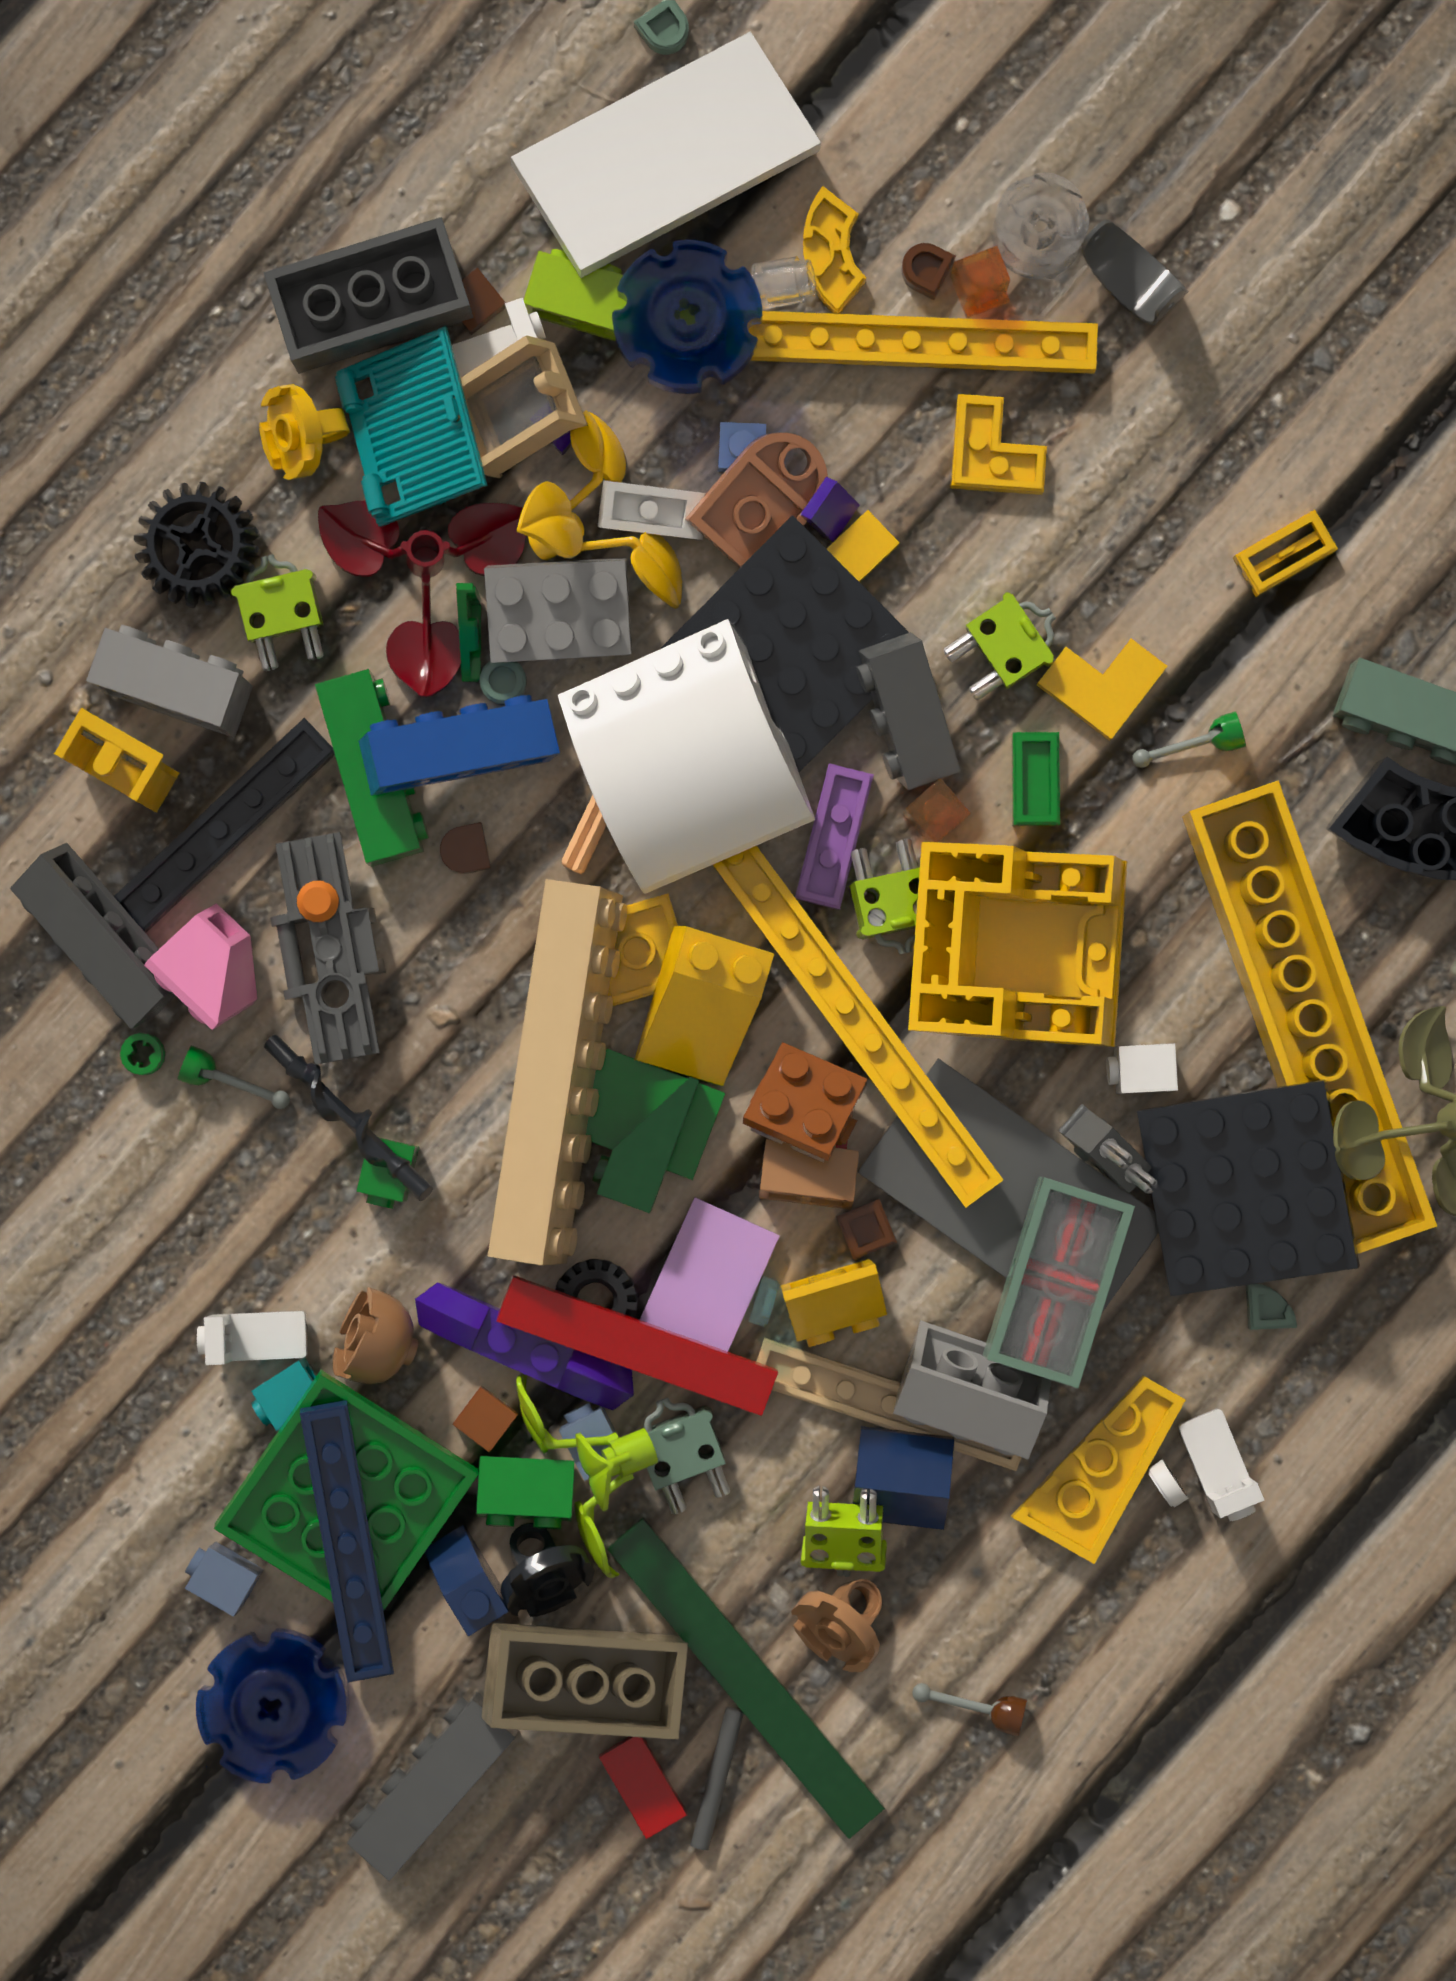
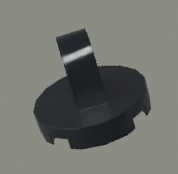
M533 1523L522 1524L511 1534L509 1544L515 1568L503 1580L500 1593L512 1615L518 1616L520 1610H527L530 1617H538L556 1611L577 1598L574 1589L582 1581L586 1583L587 1587L592 1582L595 1571L583 1548L574 1545L556 1546L548 1530L533 1528ZM529 1538L538 1539L544 1544L543 1550L532 1556L521 1554L518 1547L521 1542Z

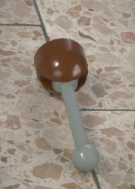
M924 1683L917 1684L912 1691L914 1699L918 1702H926L929 1699L989 1714L997 1730L1019 1737L1027 1699L1003 1696L996 1700L993 1705H988L932 1691Z

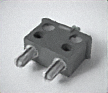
M1083 1104L1078 1107L1059 1129V1132L1074 1146V1152L1083 1161L1089 1160L1103 1175L1107 1176L1126 1192L1130 1193L1138 1186L1145 1193H1152L1153 1190L1142 1179L1156 1189L1157 1180L1148 1174L1152 1166L1112 1126L1091 1112Z

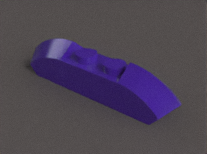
M439 1282L415 1298L418 1324L466 1349L566 1393L610 1410L616 1409L634 1396L631 1369L496 1321L500 1310L498 1307Z

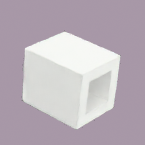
M1175 1043L1118 1046L1113 1048L1114 1056L1107 1057V1080L1109 1085L1116 1084V1094L1178 1090Z

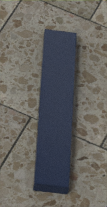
M344 1400L300 1408V1418L347 1683L394 1674L348 1402Z

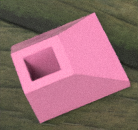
M217 903L196 914L144 964L154 974L156 982L162 988L173 992L188 1007L190 1014L200 1023L206 1024L211 1030H214L252 1006L257 1000L250 934Z

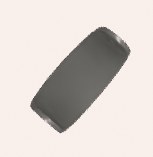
M1103 220L1097 224L1082 243V254L1096 278L1120 304L1147 324L1155 326L1189 292L1153 255L1110 220Z

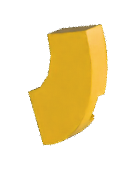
M822 186L815 196L806 217L803 234V258L809 281L819 299L833 314H841L866 283V277L855 265L849 248L850 233L858 220L859 214Z

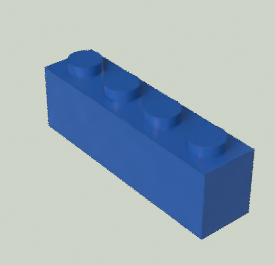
M522 695L505 700V707L488 710L487 703H479L461 708V715L444 718L442 711H436L415 717L416 723L398 726L397 720H386L370 725L371 731L367 732L359 740V746L371 796L550 762L560 753L548 699L532 701L531 695Z

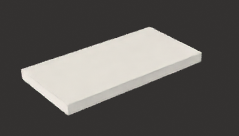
M750 31L511 156V166L580 278L814 155L820 151L821 142Z

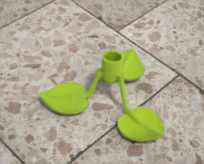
M520 1374L516 1378V1386L522 1417L530 1435L541 1452L544 1454L548 1452V1449L577 1447L581 1465L589 1476L590 1488L594 1495L583 1505L580 1500L574 1503L579 1533L586 1549L599 1569L607 1577L615 1578L620 1574L608 1564L604 1544L594 1524V1508L598 1504L603 1512L608 1510L609 1495L623 1483L634 1479L633 1473L658 1463L657 1454L650 1436L645 1428H642L620 1438L616 1432L607 1436L585 1438L580 1432L575 1434L574 1439H555L544 1428L543 1422L526 1392L528 1375ZM608 1445V1448L601 1450V1457L591 1446ZM619 1474L618 1477H616L613 1481H611V1478H612L613 1476Z

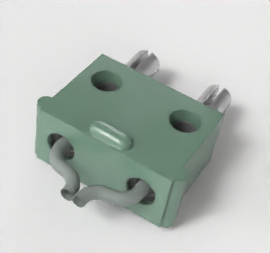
M669 1398L657 1401V1409L646 1418L644 1428L653 1443L658 1462H667L669 1467L666 1470L660 1471L655 1468V1465H652L647 1470L655 1491L662 1488L671 1513L678 1514V1510L669 1485L672 1487L682 1513L686 1510V1504L677 1482L706 1472L715 1497H722L712 1470L714 1468L725 1496L728 1495L730 1488L721 1467L726 1462L711 1423L713 1417L711 1408L702 1406L693 1409L687 1403L673 1404ZM664 1405L669 1410L687 1411L684 1414L651 1426L653 1420L660 1417L663 1413ZM707 1444L712 1446L713 1450L709 1454H702L699 1452V1448Z

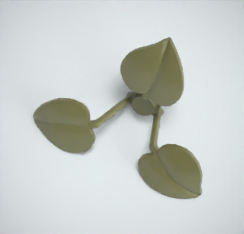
M1437 1006L1423 1010L1410 1019L1400 1035L1398 1051L1401 1068L1406 1078L1419 1080V1088L1422 1092L1452 1102L1439 1111L1437 1123L1379 1132L1378 1118L1374 1109L1365 1101H1351L1346 1103L1337 1114L1333 1141L1336 1147L1335 1157L1337 1165L1343 1174L1354 1180H1368L1378 1175L1385 1164V1154L1380 1142L1381 1140L1440 1131L1449 1140L1440 1148L1442 1158H1439L1433 1165V1190L1442 1210L1456 1216V1094L1441 1089L1448 1083L1451 1076L1452 1053L1445 1025L1446 1006Z

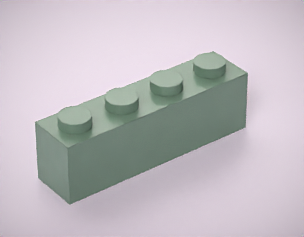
M1360 657L1350 664L1332 715L1343 720L1342 726L1360 734H1369L1370 730L1387 735L1386 742L1390 745L1405 750H1413L1415 745L1431 751V759L1446 765L1456 766V692Z

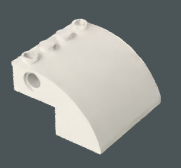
M729 619L558 695L574 748L594 799L619 852L644 894L815 820L789 744L770 716L748 650Z

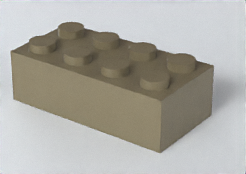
M491 1622L481 1718L491 1728L678 1740L688 1643L675 1635Z

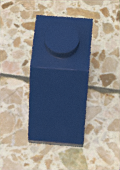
M464 1524L429 1545L425 1555L445 1600L468 1637L509 1612L500 1593L501 1584Z

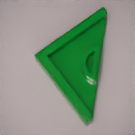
M456 583L462 682H479L481 674L482 599L473 583Z

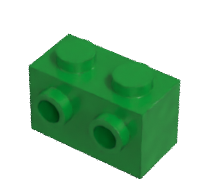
M480 1456L477 1517H486V1526L514 1527L515 1519L533 1520V1528L561 1529L562 1521L571 1522L575 1461Z

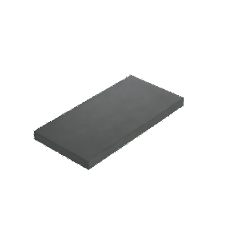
M938 1058L926 1076L1003 1178V1181L965 1208L898 1116H896L857 1172L1005 1278L1008 1276L1038 1177L1052 1179L1135 1206L1105 1301L1104 1311L1158 1235L1159 1230L1155 1211Z

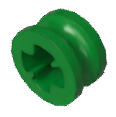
M144 1033L134 1034L127 1038L120 1052L121 1061L125 1068L139 1075H149L158 1071L165 1062L166 1056L163 1043L157 1037ZM143 1041V1046L149 1047L151 1044L155 1051L149 1056L151 1064L147 1067H143V1062L135 1064L132 1060V1056L137 1053L135 1045Z

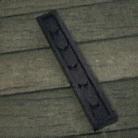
M303 718L115 894V899L145 933L148 932L335 756L333 747Z

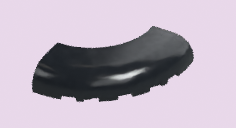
M1388 756L1378 761L1340 807L1326 829L1352 848L1381 863L1408 873L1440 880L1456 881V787L1445 786L1442 783L1421 777L1400 766Z

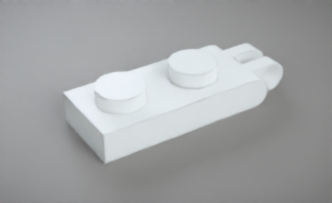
M603 480L598 527L703 540V535L685 518L706 493Z

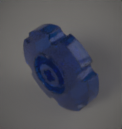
M678 240L673 242V252L665 257L659 256L654 249H650L630 265L617 287L618 297L625 300L627 304L624 308L612 312L617 346L624 360L631 368L639 364H644L650 368L647 375L648 383L659 389L679 394L701 393L702 382L709 377L717 379L721 385H724L735 378L746 367L756 351L758 339L751 335L748 329L755 324L762 323V302L759 290L746 267L742 266L736 270L727 268L725 265L727 251L721 247L697 240ZM688 309L690 315L695 316V323L687 325L684 319H680V311Z
M276 1628L272 1632L269 1642L260 1641L255 1632H250L229 1643L211 1661L207 1670L213 1675L215 1682L212 1686L204 1685L198 1690L196 1697V1719L204 1743L206 1745L218 1743L223 1747L224 1755L220 1760V1764L225 1769L243 1779L269 1784L275 1777V1771L277 1770L286 1771L291 1780H296L318 1768L331 1755L338 1744V1740L331 1733V1727L335 1725L343 1726L346 1723L349 1715L350 1701L348 1686L342 1669L339 1666L329 1669L323 1665L321 1658L326 1648L321 1643L301 1632L285 1628ZM276 1698L281 1700L282 1706L278 1711L273 1710L268 1713L264 1709V1705L268 1700L273 1701Z

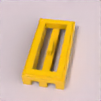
M1314 509L1239 552L1233 559L1236 565L1241 567L1242 575L1246 582L1249 581L1253 594L1255 597H1258L1333 554L1338 548ZM1309 524L1314 528L1315 531L1257 565L1252 566L1249 559ZM1321 540L1324 547L1263 582L1258 575Z

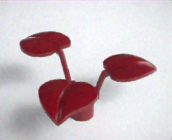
M365 500L319 507L318 524L323 545L332 561L344 572L359 577L373 576L380 571L384 562V556L389 559H395L406 554L408 568L414 575L421 578L422 623L407 621L400 624L390 634L386 644V656L389 667L395 676L419 697L427 698L443 690L453 680L461 666L459 630L457 627L447 621L431 624L430 578L436 576L442 570L445 554L452 557L463 555L467 568L481 576H485L484 568L487 566L517 564L523 553L527 537L517 532L523 510L522 507L505 503H481L462 509L452 518L448 525L449 538L457 548L451 547L448 541L443 542L436 533L423 530L414 533L408 542L403 541L400 547L393 550L391 548L395 546L399 539L398 522L395 521L378 527L376 519L368 512Z

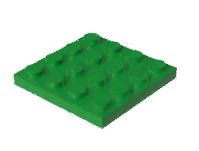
M320 1370L215 1522L214 1529L333 1602L300 1418V1408L347 1400L383 1610H385L479 1475L478 1468L323 1370Z

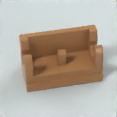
M766 1139L759 1190L760 1199L851 1210L854 1202L859 1151L835 1148L829 1161L824 1160V1162H821L792 1149V1145L783 1142V1144Z

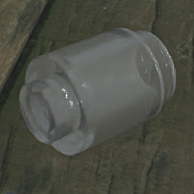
M797 256L754 263L751 274L745 276L748 299L750 302H756L760 310L804 303L807 297L816 295V279L810 259L800 260Z

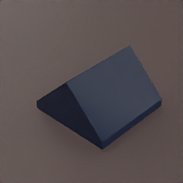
M861 1426L852 1504H860V1493L862 1490L867 1489V1505H869L870 1489H872L877 1494L876 1505L883 1506V1523L944 1530L950 1498L954 1437Z

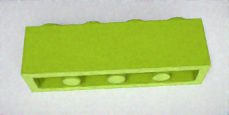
M552 249L550 254L538 251L524 297L528 314L537 311L541 320L702 366L717 316V302L710 301L711 296L693 288H685L683 292L666 288V283L663 280L649 275H640L639 280L621 275L622 270L611 264H607L580 278L564 250Z

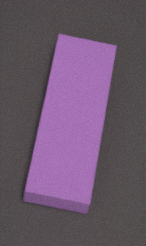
M828 764L795 895L796 900L840 910L852 863L851 852L856 847L873 774Z

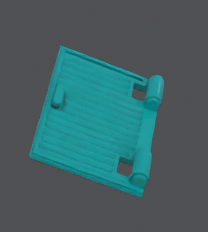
M447 327L439 328L336 372L335 381L342 409L350 416L364 472L361 485L369 514L376 519L378 527L393 523L487 486ZM370 377L374 396L361 400L358 397L355 383ZM396 481L401 500L390 505L385 504L381 487Z

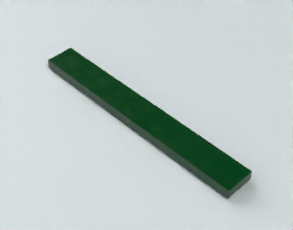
M644 1517L607 1547L611 1555L681 1639L688 1643L691 1651L848 1839L853 1837L885 1809L883 1803Z

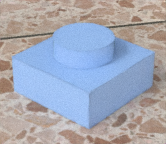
M720 422L718 472H725L753 440L766 435V424Z

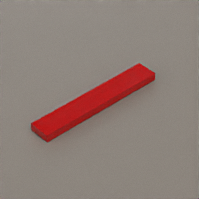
M512 1275L496 1318L497 1322L760 1416L763 1415L779 1373L775 1368Z

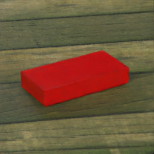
M628 1737L599 1754L600 1761L646 1839L687 1816L685 1807L644 1737Z

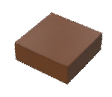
M481 1386L452 1425L490 1452L519 1413Z

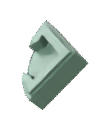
M1258 1283L1246 1285L1248 1329L1297 1328L1293 1309L1278 1292Z

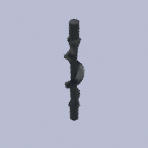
M278 1035L271 1036L265 1042L264 1048L286 1069V1075L300 1079L311 1090V1100L320 1116L326 1121L342 1120L355 1133L363 1158L374 1166L387 1168L389 1175L393 1179H398L419 1201L425 1200L431 1194L433 1187L410 1166V1161L396 1155L368 1128L369 1119L372 1115L369 1109L364 1112L351 1111L321 1081V1067L313 1063L307 1064L304 1056H298Z

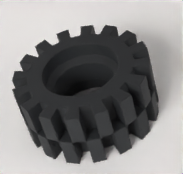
M588 1259L579 1262L569 1268L556 1284L555 1290L576 1298L584 1286L591 1283L603 1284L613 1295L614 1305L612 1310L632 1318L635 1317L638 1301L635 1284L621 1266L612 1263V1261Z

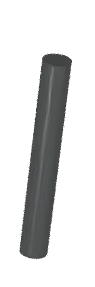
M726 1707L691 1840L690 1845L700 1850H709L744 1713L736 1708Z

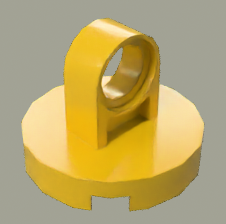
M290 384L271 388L262 399L261 407L269 406L267 422L259 423L263 450L271 467L274 470L283 469L286 473L283 478L287 480L313 475L320 463L322 445L340 440L350 433L343 409L333 408L317 411L310 396L303 388L297 385Z

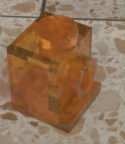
M998 246L954 261L950 278L966 319L1010 302L1007 294L1010 277Z

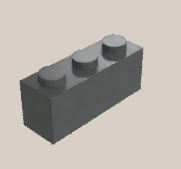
M910 632L859 650L862 665L856 667L857 675L865 693L871 692L875 709L869 711L870 718L878 737L883 735L885 737L889 752L883 753V760L892 780L897 778L905 788L910 790L961 772L922 640Z

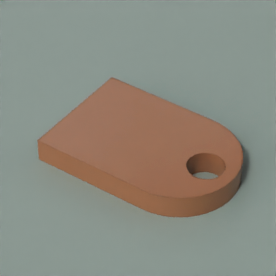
M776 432L760 436L740 453L685 519L740 568L792 515L803 526L807 521L800 514L824 479L828 477L824 459L811 442L799 435ZM794 448L802 450L807 458L805 470L796 476L790 474L784 464L786 454Z

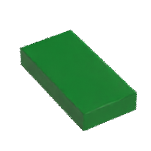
M1013 732L1011 734L1012 826H1059V732Z

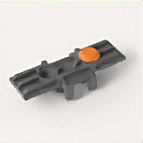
M341 832L277 843L276 849L288 912L287 914L271 917L272 927H277L288 988V990L283 991L285 1000L303 998L314 1063L317 1065L380 1053L366 975L386 973L383 958H377L371 927V924L377 923L375 909H354ZM309 922L319 978L317 983L307 985L305 983L295 924ZM341 981L347 986L349 997L343 1006L332 1008L325 1003L323 994H326L327 988L332 983Z

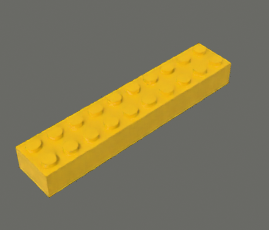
M1279 780L1191 810L1183 815L1185 827L1277 1086L1326 1079L1334 1125L1340 1109L1348 1102L1359 1100L1365 1101L1374 1109L1378 1118L1379 1132L1402 1128ZM1406 1136L1380 1141L1385 1154V1164L1380 1173L1374 1178L1354 1180L1343 1174L1358 1254L1437 1227Z

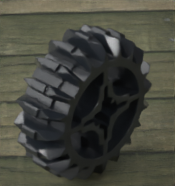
M199 482L196 495H193L190 486L187 483H182L179 488L181 497L176 498L169 489L163 491V497L168 503L162 508L155 501L149 502L148 507L156 514L153 520L146 516L139 517V524L148 529V533L135 534L134 541L147 548L135 553V559L139 563H149L141 571V575L146 580L157 578L152 587L156 593L161 594L169 589L168 600L177 604L185 593L186 605L189 608L196 607L199 595H202L203 601L208 607L215 606V592L219 591L220 595L226 601L232 599V594L227 586L232 582L236 586L245 584V581L239 576L240 572L249 573L253 572L256 568L251 562L246 560V557L260 556L261 550L258 546L248 544L247 542L260 537V533L256 527H245L253 520L252 513L249 510L238 512L242 501L237 496L231 497L225 502L227 491L223 487L218 486L210 496L207 483ZM204 511L203 514H198L194 522L188 526L180 527L172 524L186 513ZM219 515L228 520L233 533L232 552L225 550L216 543L215 536L218 527L215 523ZM202 537L203 541L213 552L207 549H196L193 552L182 539L189 542L191 540L198 542ZM163 539H167L179 547V557L176 563L180 567L176 576L168 571L162 555ZM215 563L223 566L221 570L208 578L190 580L191 576H197L200 569L206 564Z

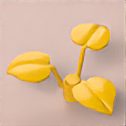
M585 410L583 414L588 425L570 430L572 448L579 461L586 469L593 472L591 481L570 501L565 492L552 482L545 481L537 485L524 504L517 532L528 536L531 548L543 560H549L557 555L564 558H573L586 550L621 546L631 547L633 549L630 557L631 564L640 580L666 604L677 609L682 599L681 567L674 550L662 536L645 532L640 535L639 540L634 536L583 542V523L572 510L601 484L603 478L606 481L622 482L626 472V459L617 436L602 419Z

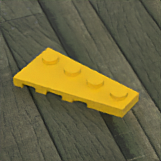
M1142 1375L1014 1511L1011 1517L1095 1564L1186 1399Z

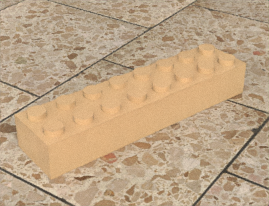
M545 880L488 1257L542 1266L567 1264L568 1256H572L576 1249L577 1229L572 1228L575 1209L579 1210L581 1208L585 1191L584 1182L580 1181L582 1163H587L592 1146L591 1136L586 1135L588 1116L593 1117L598 1107L599 1092L598 1089L593 1088L595 1071L601 1070L605 1061L606 1045L604 1042H601L603 1024L609 1023L613 1009L612 996H608L610 978L616 977L620 964V952L615 950L618 931H623L627 918V906L622 903L623 895L599 886Z

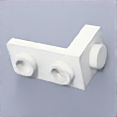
M523 298L505 303L511 325L453 344L452 349L459 377H463L526 335L542 340L545 339L546 336L537 311L528 314Z
M304 1311L214 1314L204 1317V1326H198L197 1328L199 1355L205 1354L206 1365H223L231 1361L304 1358L308 1354L306 1313Z
M1214 1409L1180 1423L1178 1430L1212 1512L1219 1518L1228 1516L1229 1521L1239 1520L1253 1514L1256 1511L1254 1505L1265 1500L1258 1483L1249 1477L1222 1410Z

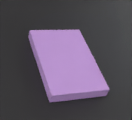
M695 1197L640 1320L728 1352L780 1235Z

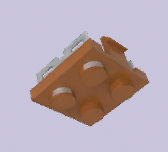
M782 1042L750 1101V1105L743 1116L742 1124L751 1127L752 1132L780 1144H783V1142L792 1145V1149L821 1162H824V1160L829 1161L836 1145L839 1146L847 1143L858 1121L852 1118L853 1111L867 1085L868 1079Z

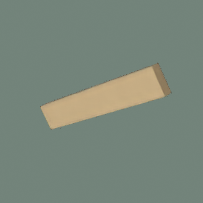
M764 1337L756 1362L778 1370L779 1373L772 1388L773 1391L891 1430L953 1437L949 1432L926 1424L916 1425L907 1421L902 1416L893 1414L900 1382ZM954 1437V1451L1017 1471L1021 1460L1020 1456L1004 1455L993 1447L973 1440H960Z

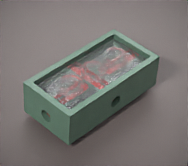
M1038 1177L982 1356L996 1363L1079 1388L1135 1206L1052 1179Z

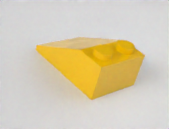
M674 926L634 1060L723 1086L762 998L774 953L691 927Z
M870 1259L780 1285L797 1342L806 1340L808 1347L834 1340L833 1331L851 1326L853 1333L880 1326L878 1317L887 1315L876 1265Z

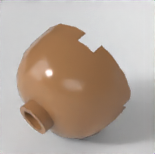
M367 1287V1292L361 1291L357 1294L349 1307L339 1332L344 1335L346 1334L344 1350L336 1347L334 1350L332 1369L335 1376L363 1384L383 1383L397 1374L402 1365L409 1366L412 1363L417 1352L418 1340L413 1338L414 1325L409 1311L398 1299L370 1287Z

